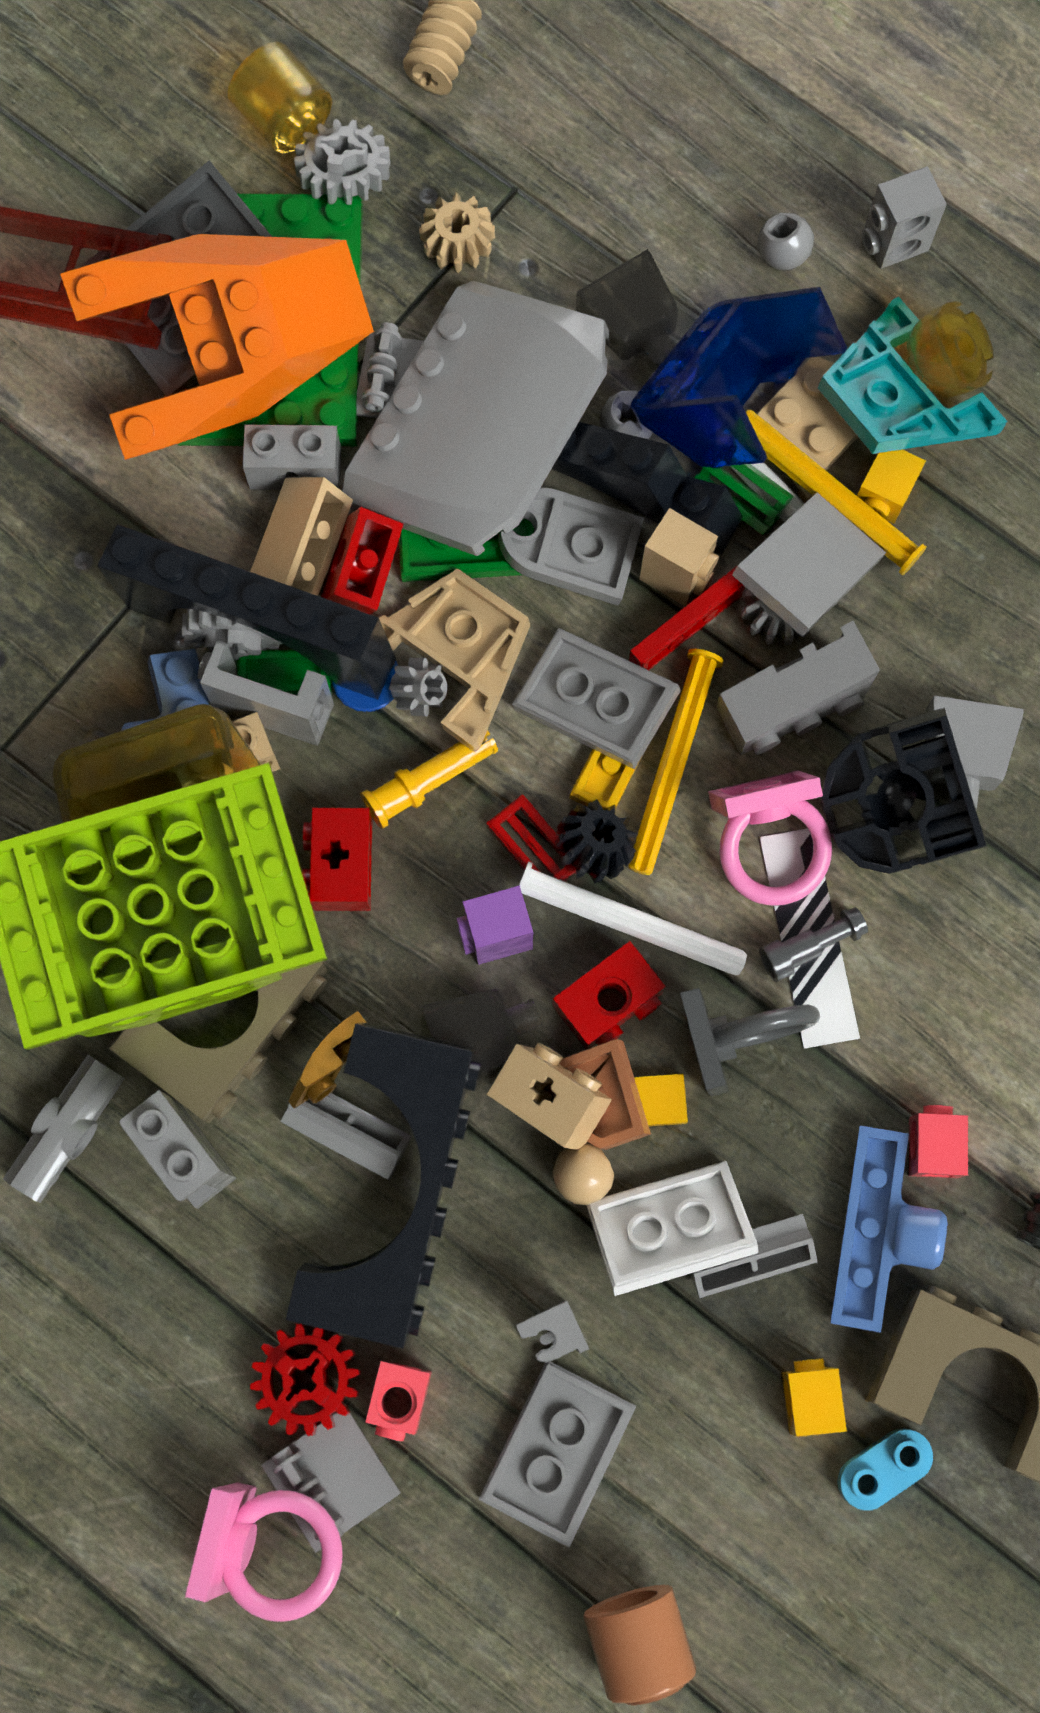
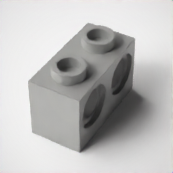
M928 166L877 186L865 227L862 230V241L869 255L874 254L880 269L928 252L947 204Z

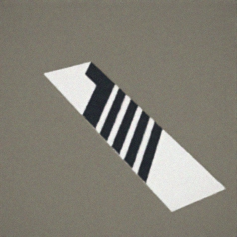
M808 829L760 837L770 887L788 885L805 873L813 856V840ZM825 877L815 890L806 897L790 904L774 906L781 942L808 929L815 932L835 922ZM839 942L822 949L821 956L794 968L795 973L789 976L795 1006L812 1005L820 1012V1019L817 1024L800 1032L804 1049L860 1039Z

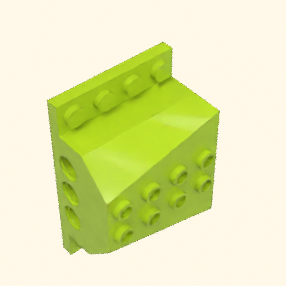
M269 763L0 841V962L24 1049L29 1050L75 1035L92 1037L152 1024L241 997L281 980V973L328 960Z

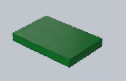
M522 518L520 524L513 531L520 536H530L534 533V527L530 521ZM402 529L399 544L402 582L440 580L456 569L461 570L471 578L522 575L510 566L504 558L498 543V533L483 544L485 551L475 556L408 530Z

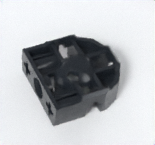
M945 707L858 733L830 762L822 792L821 805L827 817L832 839L837 847L857 866L891 874L912 868V866L918 864L933 863L987 847ZM889 733L898 761L878 765L872 769L864 741ZM944 734L943 736H940V737H937V738H933V739H930V740H927V741H923V742H920V743H917V744H913V745H910V746H907V747H903V746L908 745V744H911V743H915V742H918V741H921V740H924V739H928V738H931V737H934V736H938V735ZM942 766L952 802L935 806L933 786L923 771ZM878 776L883 782L880 784L877 793H866L874 777ZM858 798V805L861 804L863 811L861 814L864 820L839 828L832 806ZM915 798L926 802L923 811L915 819L909 809L912 807ZM919 828L926 852L900 859L893 836L902 835L901 832L910 830L912 832Z

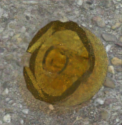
M958 301L947 302L924 315L911 330L907 342L908 366L927 388L939 397L951 398L971 393L984 387L990 381L993 371L986 374L987 361L994 358L988 332L980 318L973 311L965 314L957 308L962 305Z

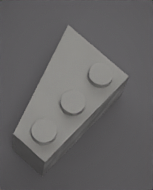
M854 620L840 627L842 634L838 640L819 649H816L814 643H811L800 649L802 657L776 669L774 665H771L720 693L716 709L740 756L751 750H754L756 755L767 752L781 742L780 737L792 731H795L797 735H803L822 724L821 718L836 711L839 716H844L864 704L862 699L866 696L880 669Z

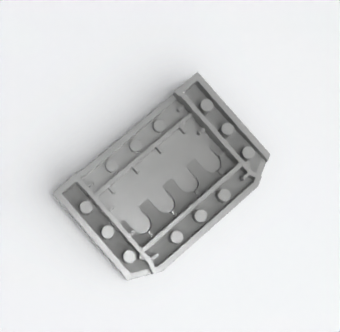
M474 280L458 286L346 469L342 491L353 499L350 509L355 511L360 507L366 508L404 523L402 529L469 554L480 555L485 551L483 547L485 542L500 531L505 534L509 533L520 524L606 376L607 358L605 356V341L609 339V330L605 320Z

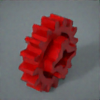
M296 1324L295 1337L292 1338L285 1330L277 1331V1339L280 1343L277 1347L268 1343H263L261 1346L263 1352L268 1356L266 1362L252 1363V1368L261 1372L262 1377L261 1380L251 1383L250 1389L262 1390L264 1395L255 1405L256 1409L260 1410L270 1407L273 1413L270 1415L268 1424L274 1426L282 1419L286 1420V1434L289 1435L295 1434L299 1424H304L306 1435L313 1436L316 1433L317 1422L319 1421L327 1430H331L335 1427L332 1414L337 1412L340 1415L348 1416L351 1411L344 1403L345 1398L358 1397L360 1393L354 1387L349 1386L350 1379L361 1375L360 1369H349L347 1362L356 1354L354 1349L341 1352L338 1347L343 1336L335 1334L329 1340L324 1339L325 1329L316 1327L312 1336H309L305 1324ZM310 1344L318 1346L309 1358L298 1359L288 1352L299 1345ZM333 1360L339 1375L337 1391L329 1384L328 1368L333 1363ZM312 1366H316L314 1368L315 1373L312 1376L313 1382L317 1384L315 1389L307 1388L299 1393H295L298 1390L296 1387L300 1382V1379L295 1375L298 1369L309 1370ZM275 1369L282 1374L283 1391L278 1397L273 1385ZM306 1400H314L318 1405L324 1407L321 1411L309 1415L294 1412Z

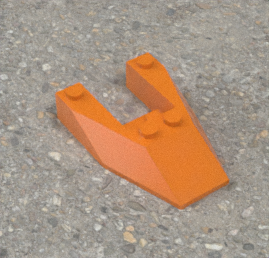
M196 234L60 274L76 321L90 319L168 294L170 296L199 385L109 414L125 460L258 417L374 332L346 240Z

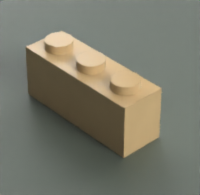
M325 477L285 478L250 572L318 596L353 499Z

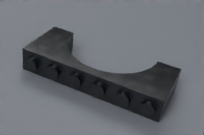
M118 524L97 565L130 610L169 624L177 608L198 610L235 621L261 632L300 653L321 668L333 680L335 685L376 700L379 699L396 660L378 617Z
M359 1022L355 1024L344 1073L358 1077L381 1090L397 1105L407 1119L416 1139L420 1155L421 1180L419 1194L414 1210L405 1227L390 1243L377 1252L344 1264L321 1265L304 1262L296 1273L286 1320L399 1348H404L409 1334L418 1336L425 1306L416 1304L420 1285L430 1286L436 1257L428 1256L432 1236L441 1238L448 1208L439 1207L443 1187L453 1188L459 1163L458 1159L450 1158L455 1138L464 1140L470 1116L469 1110L462 1109L466 1089L475 1091L482 1062L473 1060L474 1048L369 1023Z

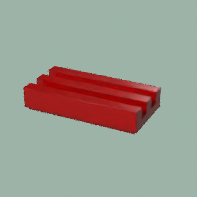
M523 794L486 823L487 828L523 871H525L528 861H532L501 826L505 821L554 878L566 882L572 874H576L577 868L573 865H566L563 869H560L514 815L517 811L521 810L553 848L555 847V841L559 836ZM555 850L559 854V856L563 858L565 854ZM532 864L531 869L539 871L538 868L534 864Z

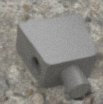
M934 695L926 707L925 713L945 707L977 810L979 789L995 790L1006 775L1024 709ZM941 734V735H938V736H934V737L928 738V739H926V741H927V740H930V739H933V738H937V737L943 736L944 734ZM942 766L928 770V778L931 782L947 784Z

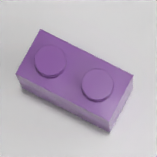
M520 885L463 901L464 916L456 918L465 954L475 953L478 965L533 949V929Z

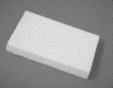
M727 1161L608 1195L598 1202L586 1205L615 1296L759 1253L756 1238Z

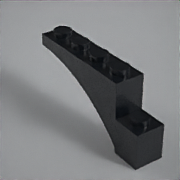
M578 422L552 467V470L581 481L617 499L657 524L661 522L669 508L717 535L718 539L714 553L721 555L743 518L727 487L688 477L669 444Z

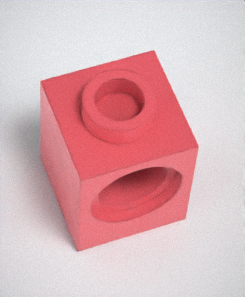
M927 1105L923 1106V1113L909 1117V1176L957 1179L968 1176V1115H953L952 1106Z
M387 1360L380 1361L365 1422L376 1425L375 1435L404 1441L406 1433L413 1435L417 1433L432 1374L431 1371ZM401 1387L410 1394L412 1406L408 1414L394 1416L386 1410L384 1398L390 1388Z

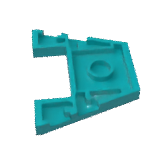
M899 296L888 304L883 314L869 325L862 337L856 343H852L822 376L817 387L818 390L872 454L987 437L1001 433L1007 420L982 392L947 409L895 351V347L917 337L923 326L921 321Z

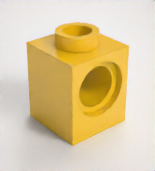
M903 449L878 453L857 496L887 521L895 524L926 460Z
M823 1358L793 1361L794 1371L782 1372L789 1434L799 1437L846 1432L839 1368L825 1367Z

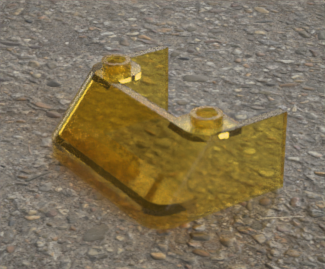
M198 704L65 750L54 763L53 781L62 822L65 823L261 765V763L223 710L206 704Z

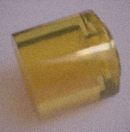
M278 41L260 47L241 63L233 74L227 94L230 103L275 152L283 154L295 151L296 144H304L303 134L305 132L317 134V124H325L333 103L329 91L285 44Z

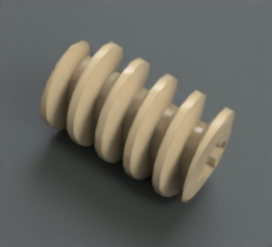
M429 0L428 7L422 15V21L416 29V36H414L409 45L410 50L403 59V68L407 76L423 90L436 95H447L451 91V80L457 77L459 73L458 66L465 59L464 52L471 45L470 37H473L477 31L476 21L482 19V12L474 0Z

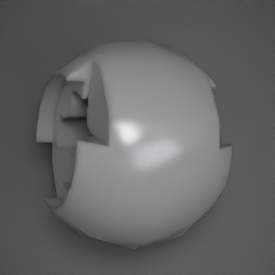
M620 391L609 397L601 409L599 420L602 428L649 439L655 431L657 416L655 408L647 396L637 391ZM621 415L627 419L632 415L635 416L636 423L634 424L630 420L625 423L620 422Z

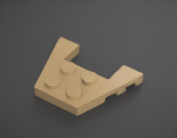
M812 355L762 408L758 415L827 471L858 436L817 388L822 376L834 363ZM793 480L798 488L797 494L805 504L813 496Z
M456 569L408 599L409 605L389 617L383 615L379 619L393 651L401 642H404L433 664H440L442 666L441 670L469 689L441 721V725L444 731L476 753L482 745L530 628V622L526 615L461 570Z

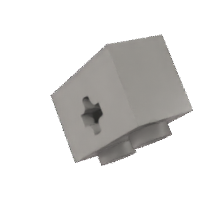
M245 425L243 470L250 490H281L285 478L325 477L340 489L341 444L337 426Z

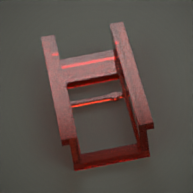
M0 206V232L73 246L64 272L74 270L82 248L110 252V259L173 241L166 234L158 233V236ZM62 280L57 292L0 281V318L158 350L163 333L147 316L152 300L83 321H76Z

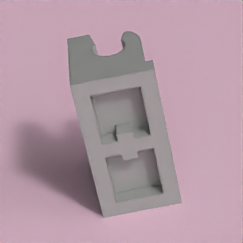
M567 1301L516 1324L521 1339L536 1336L542 1330L550 1331L540 1337V1343L547 1345L553 1342V1344L547 1349H541L536 1354L538 1361L549 1362L574 1350L582 1353L589 1349Z

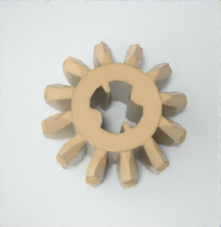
M457 192L454 194L452 202H446L438 196L435 202L436 209H425L423 214L424 223L421 224L419 229L420 240L424 243V253L428 259L437 258V265L441 270L449 263L454 264V269L458 274L462 270L463 263H468L476 269L479 264V256L489 257L491 242L495 238V226L491 222V214L488 207L478 208V201L475 196H472L466 202H462Z

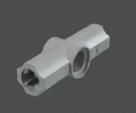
M87 1055L60 1096L52 1098L40 1111L31 1128L32 1137L3 1180L19 1192L41 1203L69 1160L76 1159L87 1147L97 1130V1119L125 1078L90 1055Z

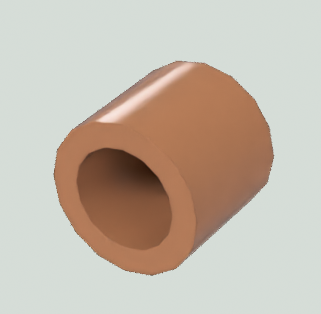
M654 1585L624 1592L605 1599L585 1611L583 1617L607 1699L613 1703L641 1705L658 1701L678 1692L695 1677L696 1665L672 1586Z

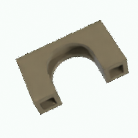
M321 961L281 973V980L257 989L258 1007L251 1025L238 1039L225 1046L209 1049L191 1046L155 1022L124 1030L110 1050L203 1121L210 1124L214 1117L221 1120L235 1104L238 1096L234 1094V1091L246 1077L251 1081L267 1062L268 1057L264 1053L275 1038L279 1042L283 1041L294 1028L298 1020L294 1014L305 1000L312 1003L327 984V979L323 976L328 970Z
M929 1285L926 1292L923 1290H911L865 1401L911 1423L921 1425L939 1380L953 1359L975 1348H988L996 1351L1008 1359L1021 1376L1026 1392L1025 1414L1004 1467L1040 1484V1335L1021 1328L1019 1335L1001 1327L1003 1318L979 1307H975L973 1313L954 1305L957 1299L956 1296L938 1287Z

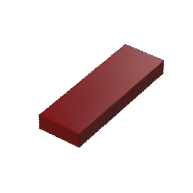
M737 566L631 649L628 661L647 670L652 669L742 597L745 586L732 575Z

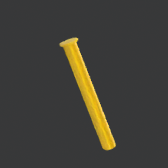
M747 410L739 417L734 427L735 432L812 496L818 492L886 552L885 556L901 568L899 573L902 576L916 563L927 548L924 544L917 546L753 410Z
M690 649L687 653L691 664L636 837V843L633 847L636 852L634 853L633 860L628 865L630 870L642 875H650L653 872L715 668L722 667L724 663L722 657L707 650Z

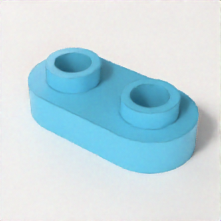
M900 1428L889 1432L849 1459L841 1467L838 1475L840 1494L847 1503L857 1509L874 1510L879 1508L929 1472L933 1462L931 1445L922 1434L914 1430ZM906 1446L913 1447L916 1453L915 1461L910 1465H903L900 1461V1451ZM870 1474L874 1479V1488L871 1492L863 1494L858 1489V1480L861 1476Z

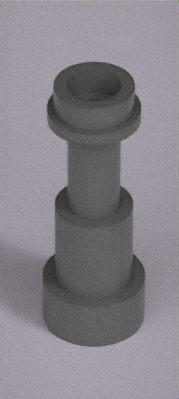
M856 907L850 910L844 909L840 911V920L815 932L808 929L786 941L780 942L777 939L760 947V957L770 977L775 982H778L795 973L794 968L821 956L822 949L849 936L853 941L861 939L862 935L868 933V927L861 912Z

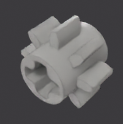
M414 657L409 658L408 666H396L394 668L396 673L393 675L389 686L393 698L397 701L396 708L398 710H410L411 716L425 717L429 715V707L441 708L448 687L445 676L440 672L442 666L440 664H428L427 658Z

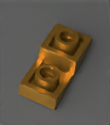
M358 1011L336 1026L311 1055L288 1100L294 1109L309 1099L315 1104L327 1097L336 1088L337 1085L334 1080L344 1063H346L354 1026L359 1022L367 1023Z

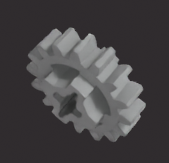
M335 119L333 127L327 129L320 123L317 124L316 135L305 132L303 134L304 144H296L295 146L296 157H294L296 177H300L302 189L311 188L312 198L314 199L325 194L328 195V204L333 205L337 198L341 197L344 198L347 205H351L352 196L358 195L366 201L369 199V189L380 192L382 190V180H389L390 150L389 147H385V140L382 134L373 136V127L371 125L360 130L357 129V120H351L348 126H341L340 121Z
M187 609V613L182 615V636L184 637V642L193 643L192 647L195 649L205 648V652L212 653L216 642L221 641L228 645L233 659L239 660V657L260 655L261 650H267V648L278 649L279 644H282L252 628L214 614Z

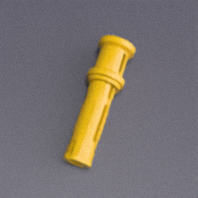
M487 730L482 742L484 744L481 745L476 753L461 742H458L411 771L399 769L394 772L392 780L370 792L366 789L361 792V799L365 807L370 808L372 818L381 829L389 825L388 820L410 806L414 808L421 806L422 802L425 801V794L488 756L497 753L498 747L494 739L492 738L487 741V737L490 735L489 731Z

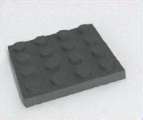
M209 160L81 267L196 234L272 236ZM169 294L103 314L165 396L199 384Z

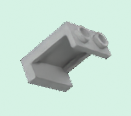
M221 641L216 642L212 653L206 652L198 669V679L201 680L200 684L214 711L237 719L258 712L264 728L316 746L319 745L334 706L325 675L307 670L296 696L237 676V665L229 647Z
M158 1090L120 1120L121 1127L177 1201H184L188 1198L194 1208L198 1209L237 1179L183 1106L164 1092Z

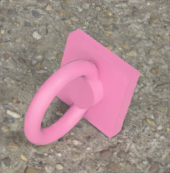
M797 770L708 791L712 810L729 818L720 839V861L726 878L735 890L753 902L770 906H780L796 902L815 890L825 877L832 857V840L827 823L820 812L806 801L823 796L819 777ZM791 814L796 816L806 825L812 836L813 856L810 865L800 878L788 885L769 887L759 884L747 875L740 863L738 847L744 829L748 824L773 822L787 818Z
M239 1482L212 1488L185 1597L207 1602L229 1592L233 1599L250 1614L275 1622L296 1620L320 1607L333 1591L342 1566L340 1534L334 1520L324 1507L314 1499L295 1491H270L255 1497L257 1487ZM275 1512H289L305 1519L317 1533L322 1549L320 1570L311 1586L298 1596L282 1600L261 1595L249 1584L243 1573L251 1559L256 1541L257 1525L255 1522L265 1515Z

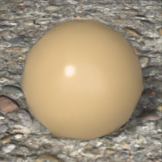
M588 1142L579 1150L565 1148L556 1158L552 1173L556 1189L565 1199L580 1205H589L601 1200L611 1189L614 1180L611 1164L603 1151Z

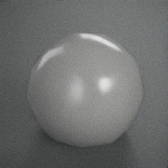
M781 212L770 218L761 227L758 237V250L767 265L777 270L791 271L802 265L811 255L814 244V234L806 219L793 213Z

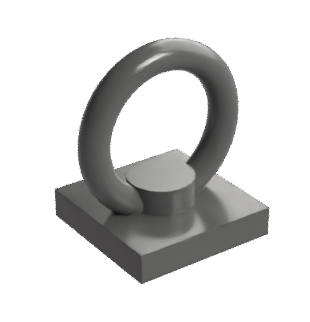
M700 988L680 993L704 1084L710 1097L729 1092L721 1062L737 1058L735 1049L769 1042L801 1032L816 1025L820 1019V1012L815 1006L796 1005L758 1013L728 1023L726 1015L709 1019Z

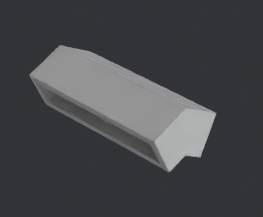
M332 1093L315 1104L309 1099L295 1109L289 1103L280 1121L388 1180H391L411 1139V1135Z
M800 1214L752 1229L758 1244L759 1253L690 1273L699 1298L817 1263L813 1237L807 1228L804 1215Z

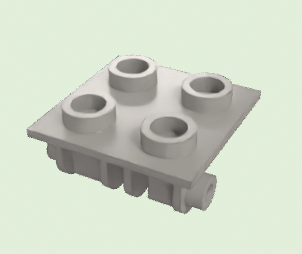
M389 322L382 323L380 328L375 330L374 334L368 335L357 390V416L378 418L424 341L401 338V335L398 333V327Z
M338 1413L332 1416L335 1423L334 1428L327 1430L321 1423L317 1426L315 1435L307 1436L305 1434L261 1465L276 1490H289L304 1494L324 1507L334 1520L340 1537L401 1494L351 1413L348 1416ZM291 1513L315 1553L321 1550L320 1540L314 1528L302 1517Z

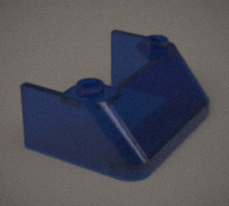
M820 287L724 300L712 305L697 318L633 398L631 408L641 425L701 467L717 469L729 465L764 463L767 455L743 408L744 404L760 383H785L797 374L798 368L806 358L844 354L847 346Z

